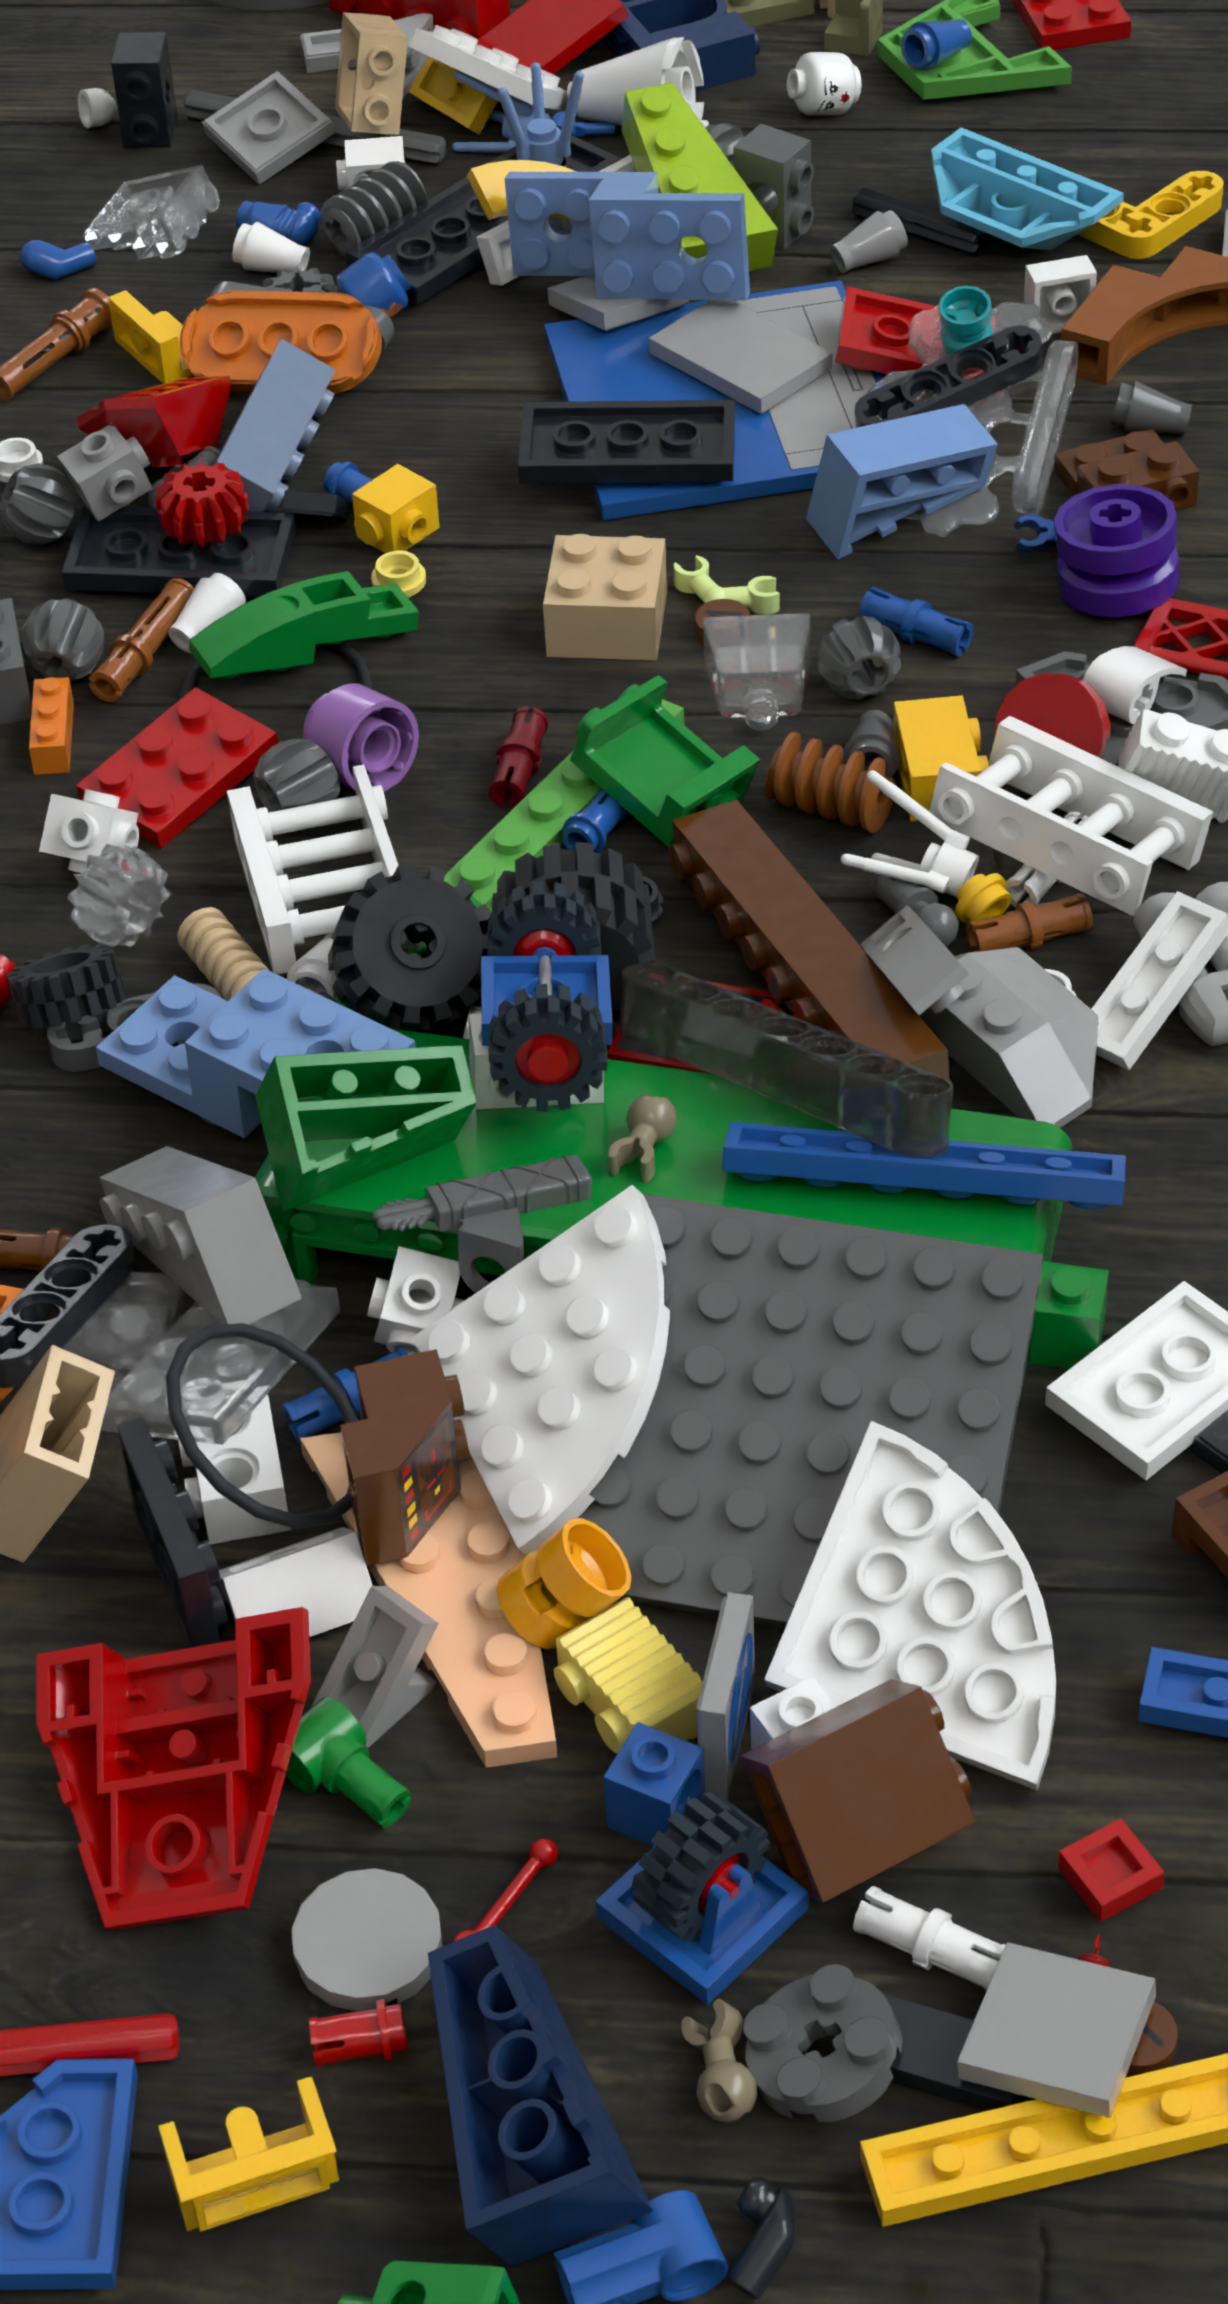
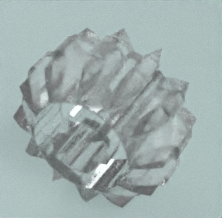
M106 844L100 856L88 855L87 868L83 874H73L78 881V887L67 897L74 905L71 919L77 923L79 928L86 931L90 938L100 944H108L113 948L117 945H125L132 948L139 935L151 936V924L155 918L165 917L160 907L171 895L164 886L168 873L161 868L160 864L150 858V854L135 846L131 848L127 845L121 847Z

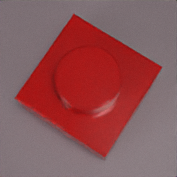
M1122 1818L1059 1850V1870L1100 1922L1163 1889L1165 1872Z

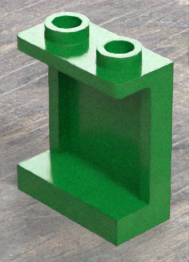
M658 675L641 686L637 684L631 685L620 695L618 700L605 708L600 709L597 707L590 710L576 727L575 733L578 738L570 761L669 847L674 844L672 820L734 800L740 802L745 799L761 759L745 745L724 758L719 756L663 707L662 699L668 682Z

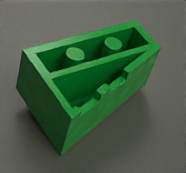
M463 1046L274 1056L255 1097L282 1212L455 1141L477 1103Z

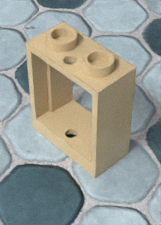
M343 12L335 110L352 132L399 135L408 36L390 16ZM351 59L356 60V69L354 70L348 68V62Z

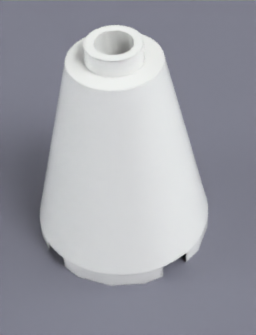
M673 37L580 70L584 73V79L576 112L581 120L614 123L617 126H622L625 91L673 82L698 119L702 120L704 102H696L695 87L704 86L700 59L694 44L690 40L683 41L684 37ZM573 81L569 82L567 87V100Z

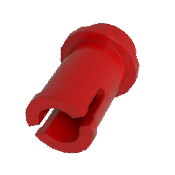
M385 1999L377 2000V2008L322 2018H309L311 2045L315 2044L313 2057L316 2068L324 2067L325 2064L384 2054L386 2062L394 2061V2053L408 2050L406 2026L401 2004L387 2006Z

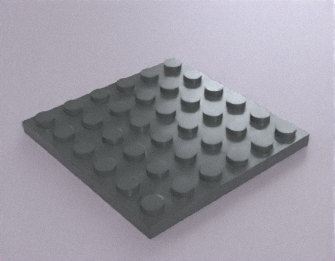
M643 1194L656 1221L666 1256L667 1265L662 1267L664 1276V1305L670 1310L666 1354L658 1386L646 1419L625 1458L617 1455L604 1477L589 1494L594 1498V1501L578 1517L591 1521L606 1531L619 1545L628 1561L632 1576L630 1589L618 1600L630 1597L633 1603L719 1617L723 1597H727L728 1592L752 1595L754 1623L785 1629L871 1421L901 1433L937 1454L948 1463V1468L964 1479L982 1499L985 1497L999 1514L1043 1272V1254Z

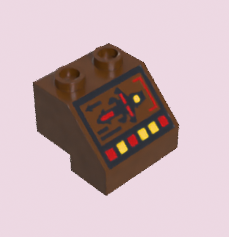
M437 1349L354 1366L362 1420L341 1424L340 1426L352 1511L366 1566L407 1558L461 1490L458 1462L469 1460L470 1457L462 1420H453V1418L465 1415L463 1397L457 1375L444 1376Z

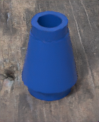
M961 19L916 22L902 37L901 50L904 59L914 68L930 70L963 48L968 47L972 40L971 29Z

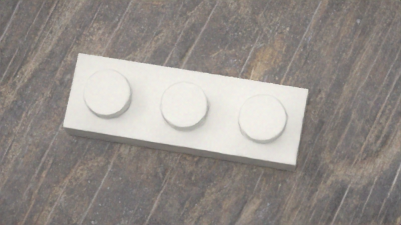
M1176 892L1092 1007V1010L1098 1015L1099 1022L1096 1055L1126 1070L1131 1069L1228 935L1227 913L1181 892Z

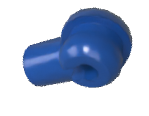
M32 240L22 248L20 261L26 269L47 279L57 280L95 266L96 256L88 242L64 250L42 240Z

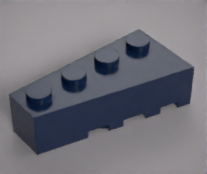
M496 1925L429 1952L428 1960L466 2230L513 2267L652 2212L653 2208L538 1964Z

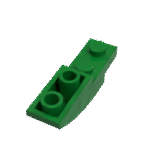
M345 571L293 583L237 607L192 637L189 643V650L209 678H234L240 674L265 670L285 671L293 666L313 664L316 644L337 645L345 640L367 637L387 638L395 633L417 631L419 611L397 583L362 588L350 572Z

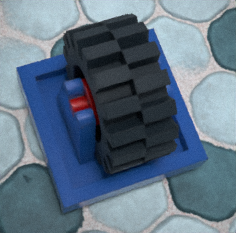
M711 1792L703 1793L700 1801L695 1797L688 1801L683 1815L676 1811L668 1819L670 1827L663 1834L658 1830L651 1840L654 1844L653 1848L648 1853H643L641 1859L595 1901L596 1915L600 1921L707 2006L809 1909V1891L762 1856L763 1853L769 1850L770 1841L766 1839L768 1836L766 1829L718 1793L714 1795Z

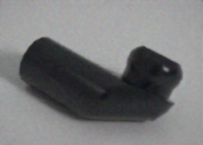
M764 2177L752 2178L736 2202L738 2213L750 2219L755 2225L752 2237L725 2276L733 2285L758 2301L795 2243L793 2199L783 2186L777 2190Z

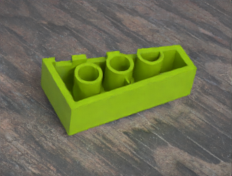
M673 82L625 91L621 131L636 172H657L658 193L744 194L749 271L772 267L778 232L777 227ZM686 236L682 239V247L688 255L695 258L707 255V246L699 237Z

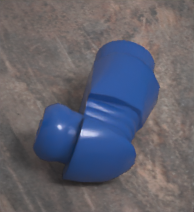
M244 201L240 205L236 216V226L238 229L243 223L253 225L255 222H259L301 246L312 240L319 230L320 212L315 205L308 202L299 203L295 210H292L287 205Z

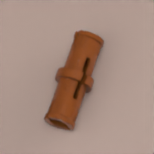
M1077 893L1073 896L1034 905L1029 901L1016 905L1015 911L967 922L966 938L969 949L973 952L1014 947H1027L1028 951L1043 947V942L1065 935L1090 931L1093 926L1092 911L1089 902L1085 901L1083 893Z

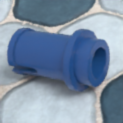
M349 461L343 464L336 462L328 469L324 477L323 487L328 494H337L353 505L352 493L373 479L359 473L357 465Z
M604 790L598 791L581 813L573 814L565 821L562 834L565 847L571 850L575 849L576 842L592 843L593 852L600 853L606 846V836L627 816V810L611 796L601 804L608 794Z

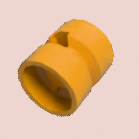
M583 1518L570 1519L540 1544L537 1551L527 1554L498 1579L497 1596L505 1617L520 1636L531 1644L543 1649L557 1648L556 1638L587 1621L590 1617H594L606 1610L630 1589L632 1576L628 1561L621 1548L606 1531L597 1524Z

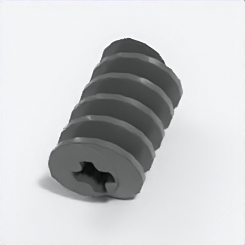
M390 161L379 170L370 173L366 178L358 180L352 187L345 188L338 195L332 196L324 202L321 210V224L324 234L333 249L346 259V251L427 201V194L422 181L413 169L405 163Z

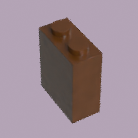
M890 1679L740 1756L787 1874L809 1891L810 1898L824 1903L976 1823L967 1802V1798L971 1797L969 1780L960 1764L954 1758L949 1757L940 1731L944 1730L945 1727L942 1712L931 1694L923 1690L921 1686Z

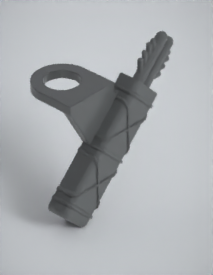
M564 1155L562 1158H550L544 1162L525 1166H513L507 1170L503 1168L500 1171H489L479 1176L460 1180L452 1179L446 1183L438 1182L437 1185L425 1187V1199L414 1200L406 1197L403 1201L398 1199L394 1203L388 1201L381 1208L373 1211L372 1218L381 1230L391 1228L392 1230L398 1229L403 1231L406 1227L412 1229L415 1225L422 1227L427 1220L433 1219L439 1232L459 1228V1271L467 1286L477 1293L490 1284V1282L478 1273L475 1259L478 1257L492 1258L501 1264L505 1272L524 1260V1241L520 1214L590 1199L592 1197V1177L578 1156Z

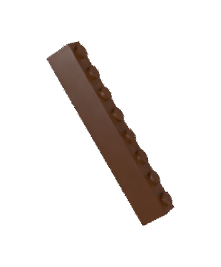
M734 800L672 820L674 844L669 846L668 855L676 877L679 880L686 879L693 888L699 906L704 910L709 908L717 918L723 936L727 940L733 939L741 948L751 971L758 970L765 978L773 999L777 1003L784 1002L792 1012L800 1033L803 1036L810 1035L816 1042L827 1067L831 1070L837 1069L846 1080L854 1101L857 1104L864 1103L881 1125L951 1101L948 1049L739 801Z

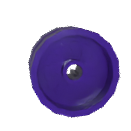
M1108 485L1095 487L1074 495L1059 507L1054 518L1055 544L1059 555L1057 561L1058 585L1062 599L1072 608L1093 616L1124 617L1142 614L1159 607L1176 593L1180 583L1179 555L1176 549L1178 540L1177 513L1173 502L1161 492L1139 485Z

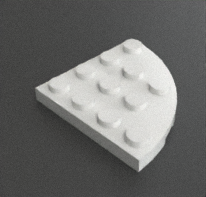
M633 1185L412 1337L420 1353L437 1349L444 1376L457 1375L462 1392L465 1415L454 1417L453 1420H462L469 1452L518 1550L526 1555L532 1551H537L538 1546L570 1519H577L594 1501V1498L589 1494L604 1477L617 1455L625 1458L646 1419L658 1386L666 1354L670 1322V1310L664 1305V1276L662 1269L667 1263L656 1221L644 1195Z
M871 1421L765 1676L766 1686L781 1692L813 1676L836 1707L890 1679L921 1686L923 1690L931 1694L942 1712L945 1727L944 1730L940 1731L949 1757L1038 1790L1049 1755L1055 1720L1056 1672L1050 1626L1044 1601L1031 1567L1014 1535L985 1497L982 1499L964 1479L948 1468L947 1462L907 1436Z

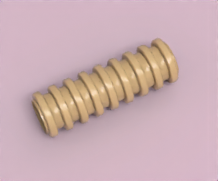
M208 907L194 911L185 918L179 927L177 935L179 945L192 961L196 963V966L222 998L227 1001L236 995L263 968L269 970L223 913L216 908Z

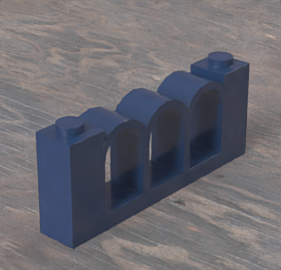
M619 0L624 5L629 17L600 39L615 58L673 37H684L683 41L690 40L698 53L703 72L704 86L695 87L696 91L756 75L755 55H758L760 52V42L756 30L752 26L749 27L736 11L727 13L725 0Z

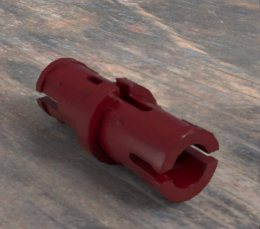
M529 706L518 708L514 712L508 737L499 743L496 753V764L498 767L488 790L489 798L499 807H504L508 792H513L509 802V809L517 806L526 796L525 791L530 776H533L539 770L542 760L540 745L547 731L549 721L545 713L534 707L529 723H525Z

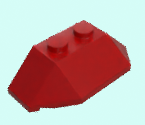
M230 376L180 378L157 386L104 399L98 403L99 408H91L77 417L78 429L89 435L108 425L115 426L125 440L132 436L136 438L150 459V467L181 465L182 460L193 459L201 449L218 444L231 388Z

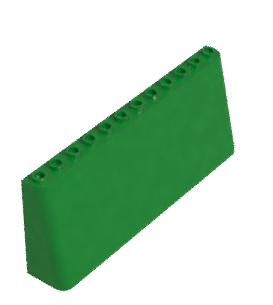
M390 1028L415 1040L416 1048L462 1045L470 1073L469 1039ZM608 1059L607 1071H604V1103L571 1104V1108L561 1111L558 1105L548 1106V1112L537 1111L536 1106L477 1110L474 1107L455 1141L282 1212L269 1153L255 1178L298 1287L306 1289L313 1288L319 1272L316 1247L395 1260L398 1247L401 1246L459 1262V1228L439 1232L433 1219L427 1220L422 1227L415 1225L412 1229L406 1227L403 1231L398 1229L392 1230L391 1228L381 1230L372 1218L373 1211L381 1208L388 1201L394 1203L395 1200L403 1201L406 1197L414 1200L425 1199V1187L437 1185L438 1182L446 1183L452 1179H465L483 1175L489 1171L497 1172L503 1168L507 1170L513 1166H525L548 1161L550 1158L558 1159L564 1155H576L580 1158L592 1177V1197L582 1200V1202H573V1204H563L530 1211L529 1213H521L524 1259L633 1185L642 1194L1039 1253L1043 1254L1044 1261L1051 1262L1064 1201L1041 1199L1034 1204H1016L1005 1200L1002 1195L975 1193L968 1198L957 1199L942 1196L933 1189L910 1187L902 1192L887 1193L873 1189L870 1184L842 1182L833 1187H819L805 1182L804 1178L777 1176L768 1181H752L742 1178L738 1172L722 1171L723 1146L730 1122L1072 1151V1142L1062 1129L1049 1122L938 1106L881 1125L864 1103L857 1104L851 1094ZM642 1094H649V1097L668 1098L674 1105L678 1116L675 1131L669 1138L660 1143H655L653 1146L655 1174L647 1183L641 1180L639 1156L635 1157L632 1162L624 1164L617 1176L609 1174L608 1161L610 1146L621 1138L629 1137L631 1132L626 1123L628 1106ZM478 1257L475 1259L478 1273L497 1276L506 1273L501 1264L492 1258ZM1029 1345V1350H1028V1356H1027V1361H1026V1367H1025V1373H1024L1023 1383H1024L1025 1374H1026L1027 1365H1028L1029 1356H1030V1345Z

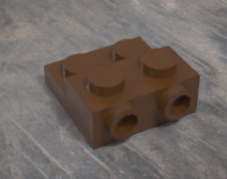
M1153 429L1136 431L1126 436L1094 444H1083L1078 448L1055 453L1054 471L1072 496L1095 487L1115 484L1139 485L1161 492L1173 502L1176 511L1197 506L1199 469L1177 441L1163 443Z

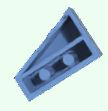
M965 404L827 434L806 520L834 556L840 559L853 552L851 543L875 531H878L883 538L897 531L896 521L920 509L926 515H929L985 487L998 443Z

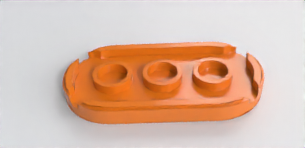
M243 290L220 292L206 299L208 304L202 306L198 311L195 308L183 324L180 334V351L194 377L230 376V391L252 392L281 338L336 369L326 388L333 393L349 390L361 383L376 366L382 349L381 332L370 311L353 296L342 293Z

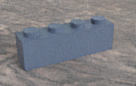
M282 338L258 378L214 465L224 463L227 470L239 472L240 479L244 483L245 493L248 496L249 511L247 512H264V510L270 513L276 512L284 497L285 490H288L289 487L280 482L281 479L290 482L304 457V454L296 449L299 448L305 452L320 425L311 418L314 417L320 421L335 394L326 388L336 369Z

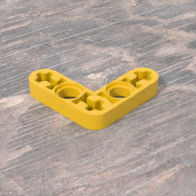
M1209 171L1189 172L1137 207L1125 202L1120 203L1103 218L1078 233V235L1131 259L1149 258L1221 209L1224 182L1220 176Z

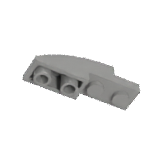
M908 905L860 944L918 1015L928 1008L935 1015L940 1013L965 991L959 982L969 973Z

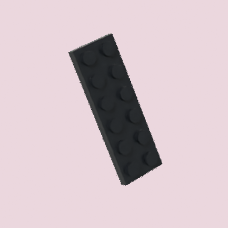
M571 135V155L563 157L560 166L577 172H599L619 161L620 158ZM516 146L489 163L517 160ZM466 176L346 251L347 267L369 252H375L382 258L389 254L412 287L406 291L408 300L418 305L483 264L484 261L476 237L507 221L508 215L488 220Z

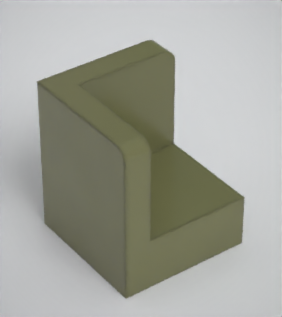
M836 0V14L824 32V49L869 56L882 34L883 0Z

